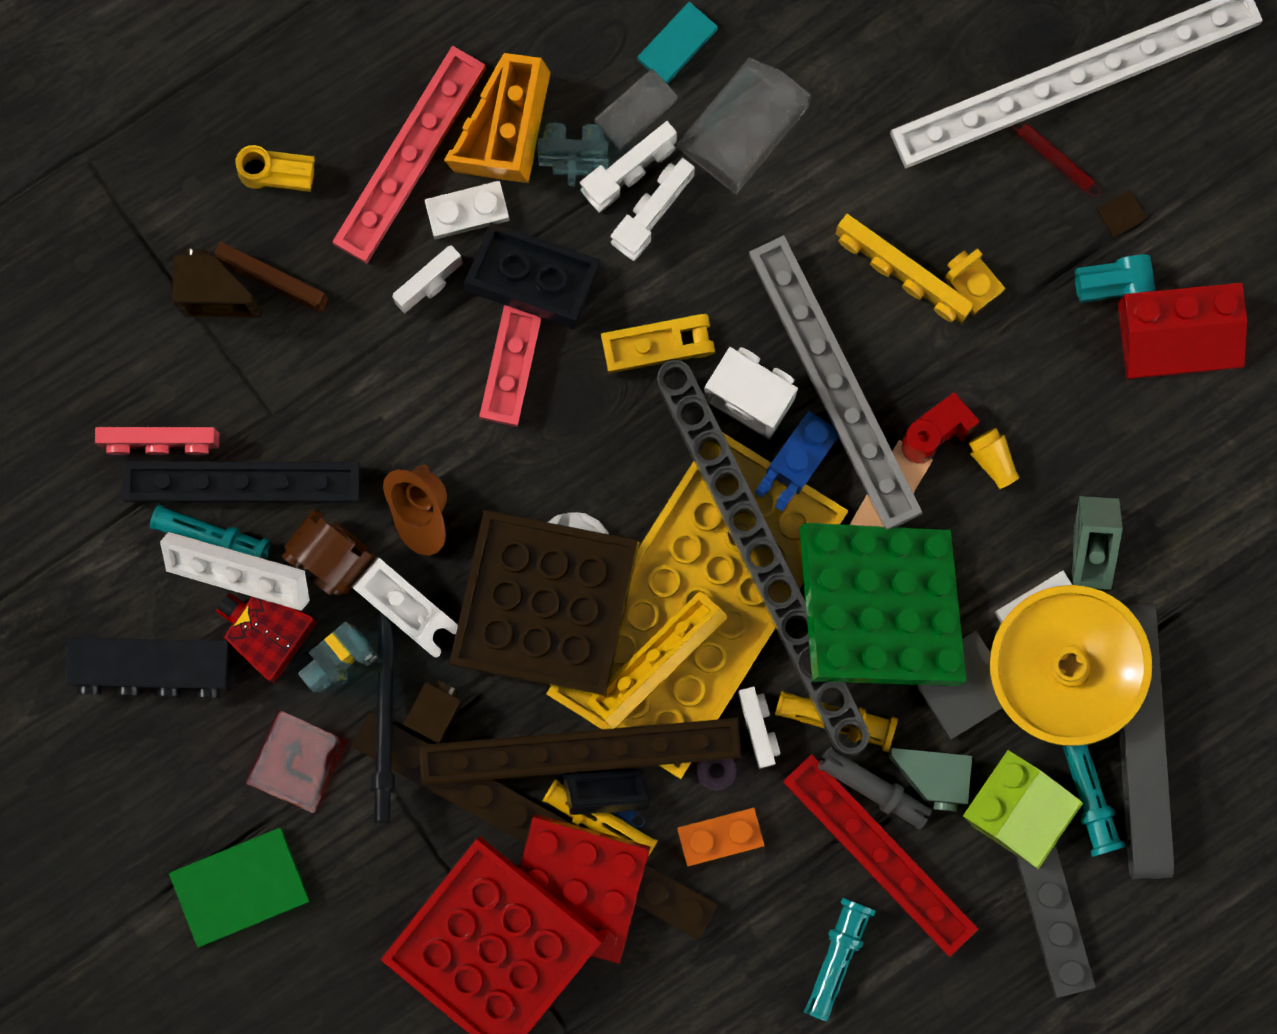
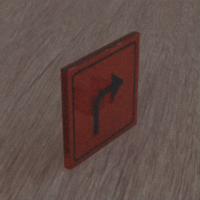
M278 710L245 783L314 813L347 740Z

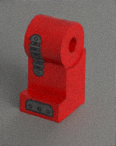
M954 392L911 424L902 441V452L911 462L917 464L925 463L934 456L937 447L955 435L963 442L973 435L980 421Z

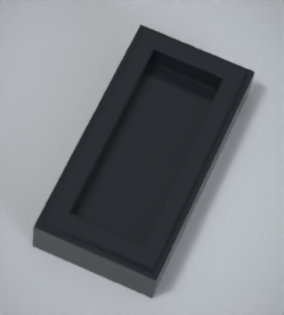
M643 769L566 773L563 780L570 815L648 810L650 805Z

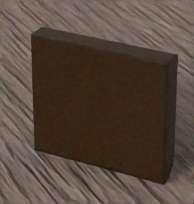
M1131 190L1096 209L1113 237L1148 219Z

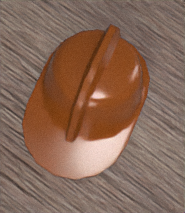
M419 465L410 471L397 469L389 472L384 479L383 490L400 538L411 550L418 554L429 556L438 553L444 546L446 539L445 523L442 516V511L447 502V491L444 484L434 473L430 472L427 465Z

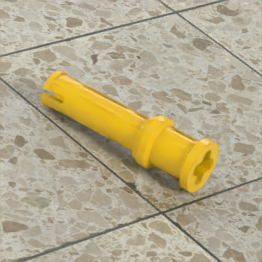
M781 691L775 712L776 716L824 728L811 699ZM821 702L823 707L828 711L834 712L841 709L839 707ZM860 707L858 710L869 732L868 743L882 746L883 751L889 752L898 718L892 716L890 719L871 715L866 713L865 708ZM852 726L844 727L839 732L848 735L847 739H850V742L857 743L858 740L862 739L859 730Z

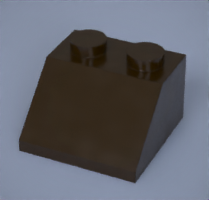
M187 249L185 250V255H174L172 302L184 317L262 318V309L254 297L214 255H209V251Z

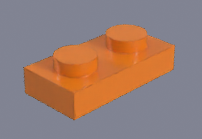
M755 808L677 828L687 867L764 847Z

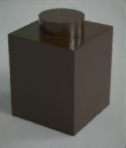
M437 680L434 686L425 682L403 725L437 743H443L463 704L461 700L455 698L458 690Z

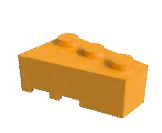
M503 53L480 95L481 100L471 118H467L461 136L453 150H449L444 159L454 173L529 183L550 78V70L542 58Z

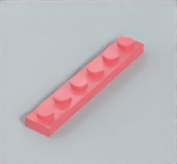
M454 46L450 48L332 241L334 246L368 264L486 70L484 63Z

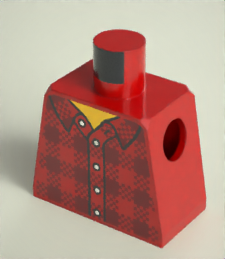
M228 593L216 609V613L232 623L224 638L260 674L274 684L318 623L309 615L296 609L256 597H251L248 603L245 604L231 593Z

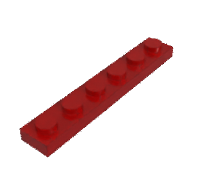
M811 754L783 783L948 957H951L979 929L834 777L818 769L819 761Z

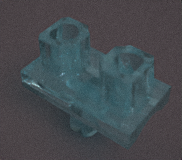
M562 123L546 124L543 138H538L539 166H553V174L568 175V186L575 187L577 175L588 176L592 172V168H598L600 165L608 169V141H605L602 125L587 124L582 126V140L567 139L566 125Z

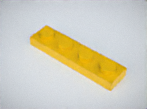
M846 214L838 224L835 234L840 237L838 242L845 249L853 254H858L859 251L872 260L870 265L877 272L886 277L892 274L903 282L902 288L908 294L919 300L924 297L935 305L934 311L943 319L949 322H953L955 319L962 324L971 312L974 303L849 214Z
M699 591L610 678L606 697L592 695L586 701L587 704L614 729L728 617L721 608Z

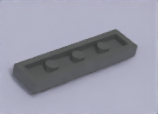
M1056 844L1039 869L1015 855L1055 998L1096 988Z

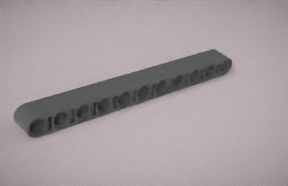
M667 361L659 369L657 381L668 410L834 748L845 756L857 755L864 750L868 743V728L845 682L812 681V675L804 669L803 661L810 655L808 633L801 639H793L787 634L785 627L792 619H801L807 624L806 602L692 370L682 361ZM674 372L683 374L687 379L685 385L677 390L668 388L664 383L666 377ZM696 407L700 409L704 414L702 421L695 425L685 423L681 417L687 408ZM704 443H716L721 448L719 457L714 460L702 458L699 454V449ZM725 477L733 478L738 483V490L729 496L720 494L716 489V484L720 479ZM746 512L753 515L756 520L754 528L749 531L738 530L734 526L733 520L739 513ZM757 548H766L771 551L774 559L770 565L758 567L751 561L752 552ZM776 583H783L790 589L791 596L786 602L776 603L768 595L769 588ZM835 690L843 696L844 705L840 710L833 712L823 707L821 697L826 691ZM847 726L857 728L861 733V743L854 748H847L842 745L839 740L841 729Z

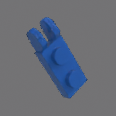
M808 411L768 467L766 476L757 487L755 494L762 498L770 491L775 480L785 485L787 489L781 493L775 506L783 512L796 493L799 495L837 441L839 436L835 428Z

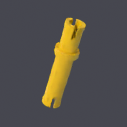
M557 779L554 780L542 800L572 817V823L577 826L582 823L594 831L651 846L649 855L658 841L610 812L593 813L591 815H570L565 787Z

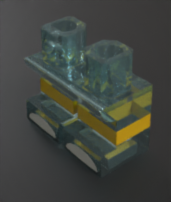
M344 622L309 652L314 660L298 674L313 692L317 691L321 694L333 683L344 686L348 680L346 669L355 661L369 666L378 659V653L355 625Z

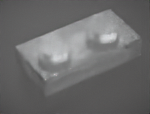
M651 69L594 119L595 124L621 151L678 101V96Z

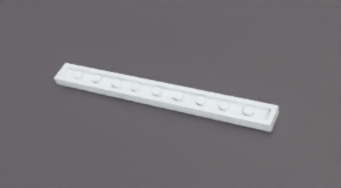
M1211 0L892 129L890 135L906 169L1260 25L1263 20L1254 0Z

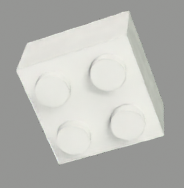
M729 347L704 388V397L709 404L770 440L793 404L798 388L792 385L794 379L784 371L774 368L771 372L759 365L760 358L749 350L740 347L736 351Z

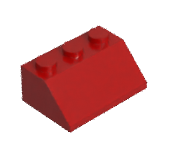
M1243 283L1124 294L1118 302L1127 379L1244 367L1247 315Z

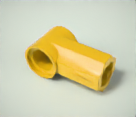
M257 145L246 146L237 154L236 168L238 176L245 186L252 189L267 186L311 192L314 176V156L266 151ZM252 160H259L265 164L264 169L258 174H249L244 170V167Z

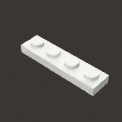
M168 532L160 541L166 572L301 611L310 601L304 570Z

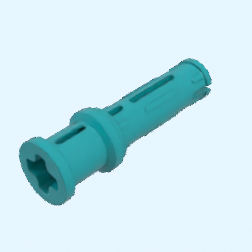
M161 505L155 508L150 521V529L153 530L156 529L164 533L171 532L267 560L271 540L268 538H263L262 540L240 533V529L234 526L232 528L228 527L225 530L164 508Z
M1088 745L1062 746L1080 801L1083 803L1081 806L1084 813L1080 814V821L1082 825L1087 827L1093 849L1090 851L1092 857L1126 847L1125 841L1119 839L1113 816L1116 813L1111 805L1107 806Z
M842 897L840 902L843 908L835 929H830L828 933L829 940H831L828 953L813 987L811 997L804 1009V1013L826 1022L829 1020L833 1004L841 988L854 951H859V948L863 946L864 942L861 940L868 919L874 916L876 912L872 908Z

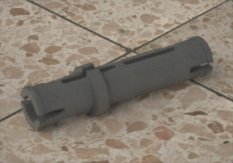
M832 747L828 748L822 756L826 760L825 762L822 760L819 762V770L826 772L879 804L880 810L884 813L889 814L892 812L912 824L918 830L928 821V819L924 818V815L929 817L932 808L904 793V787L897 783L889 784L838 753Z

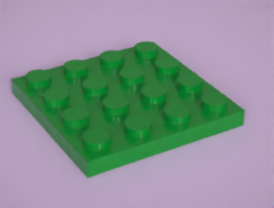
M804 523L799 527L812 681L961 686L967 682L951 530L898 527L886 530L885 527L822 523Z

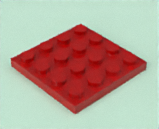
M479 836L380 960L467 1033L528 1034L604 941V938Z

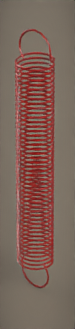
M1028 123L1023 124V127L1025 126L1027 130L1026 133L1030 130L1033 135L1031 142L1037 137L1038 146L1043 142L1044 151L1048 148L1051 153L1050 156L1054 153L1057 158L1056 161L1059 158L1063 163L1062 169L1067 165L1069 168L1068 174L1073 170L1075 178L1078 175L1080 176L1081 186L1085 182L1087 183V188L1090 185L1092 186L1095 180L1093 181L1089 175L1087 176L1083 170L1081 171L1077 165L1075 166L1071 160L1060 153L1056 147L1054 148L1049 141L1045 140L1040 133L1038 134L1034 128L1032 129Z

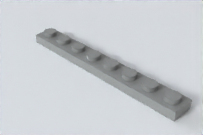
M783 235L749 251V257L883 527L886 530L897 527L922 515V510L785 236Z

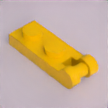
M708 314L601 333L608 374L663 364L671 360L700 358L715 354L714 341H709L707 328L710 327ZM692 331L694 343L683 345L681 333Z

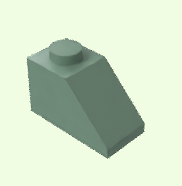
M1079 496L1074 525L1072 585L1094 589H1112L1123 529L1119 499Z
M891 748L889 750L888 758L924 801L934 802V810L957 812L958 805L968 804L972 756Z

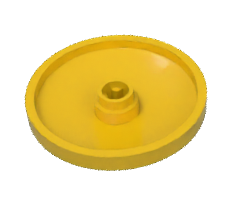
M1062 585L1032 594L1014 607L1006 616L993 641L990 657V674L995 694L1001 706L1012 721L1022 730L1039 740L1051 744L1082 746L1102 741L1114 735L1134 718L1141 708L1150 687L1152 655L1147 636L1141 624L1124 604L1113 596L1094 588Z

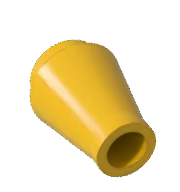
M993 428L969 442L973 450L970 453L971 456L995 481L999 489L1010 485L1020 478L1016 472L1005 435H1000L997 428Z

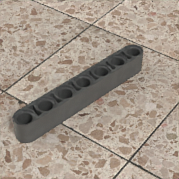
M1153 603L1127 604L1125 606L1137 618L1147 636L1152 655V676L1147 696L1134 718L1119 731L1128 868L1132 880L1172 878L1174 874V855L1157 615Z

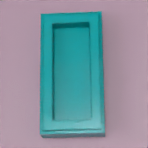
M688 2L637 57V61L664 85H667L718 30V26L691 2Z

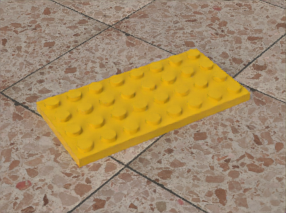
M723 433L800 590L804 579L799 527L804 523L841 524L848 510L810 486L805 485L799 495L797 493L794 495L784 511H780L775 506L781 493L787 489L785 485L775 480L770 491L762 498L755 494L757 487L766 476V471L771 462ZM707 442L703 445L699 454L705 460H714L719 457L721 448L716 443ZM694 461L638 548L610 678L699 591L721 608L728 618L615 728L718 720L775 630V626ZM730 477L722 478L716 484L717 491L725 496L733 495L739 488L736 480ZM743 512L735 516L733 524L740 531H749L754 528L756 520L750 513ZM757 548L751 554V561L758 567H766L774 559L771 551L766 548ZM776 583L769 588L768 595L772 601L783 603L790 598L791 591L787 585ZM553 686L546 693V695L598 728L612 729L587 704L586 701L593 694ZM691 763L659 766L681 779Z

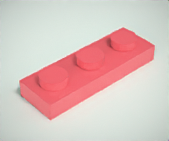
M504 305L479 419L518 427L542 320L541 317Z
M95 427V443L102 449H106V454L129 455L130 449H145V453L149 455H168L169 449H185V454L207 455L209 454V449H219L220 433L214 427Z

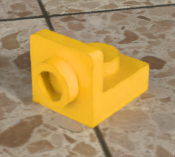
M978 248L970 255L964 250L947 264L950 271L944 279L951 288L974 303L971 310L973 315L978 313L1006 289L981 260L983 254Z

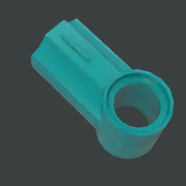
M1147 254L1133 255L1118 259L1116 263L1076 268L1075 287L1079 302L1122 298L1124 294L1156 291L1151 256Z

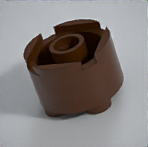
M313 508L285 544L286 551L282 557L293 567L301 570L303 568L315 574L316 576L312 581L329 595L333 593L341 596L342 593L348 594L352 589L351 586L377 556L375 553L367 552L369 547L336 521L330 525L323 519L326 514Z

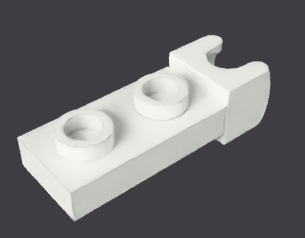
M666 121L607 170L600 165L580 182L582 186L581 192L599 213L620 198V188L624 184L631 187L645 175L644 168L654 160L660 163L676 149L674 144L677 142V132Z
M683 157L676 166L670 163L659 176L657 182L661 185L651 196L646 193L636 204L633 212L637 215L634 219L630 215H626L610 237L613 239L611 244L629 259L635 261L651 242V229L694 177L695 167Z
M379 557L375 558L351 586L434 658L439 657L441 654L440 648L433 642L434 632L440 628H445L452 634L457 632L458 625L439 610Z

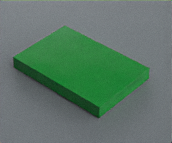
M277 828L169 873L197 948L311 902L282 828Z

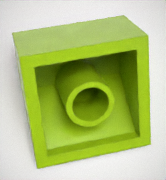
M1007 750L963 817L973 828L1039 869L1083 803L1041 770Z

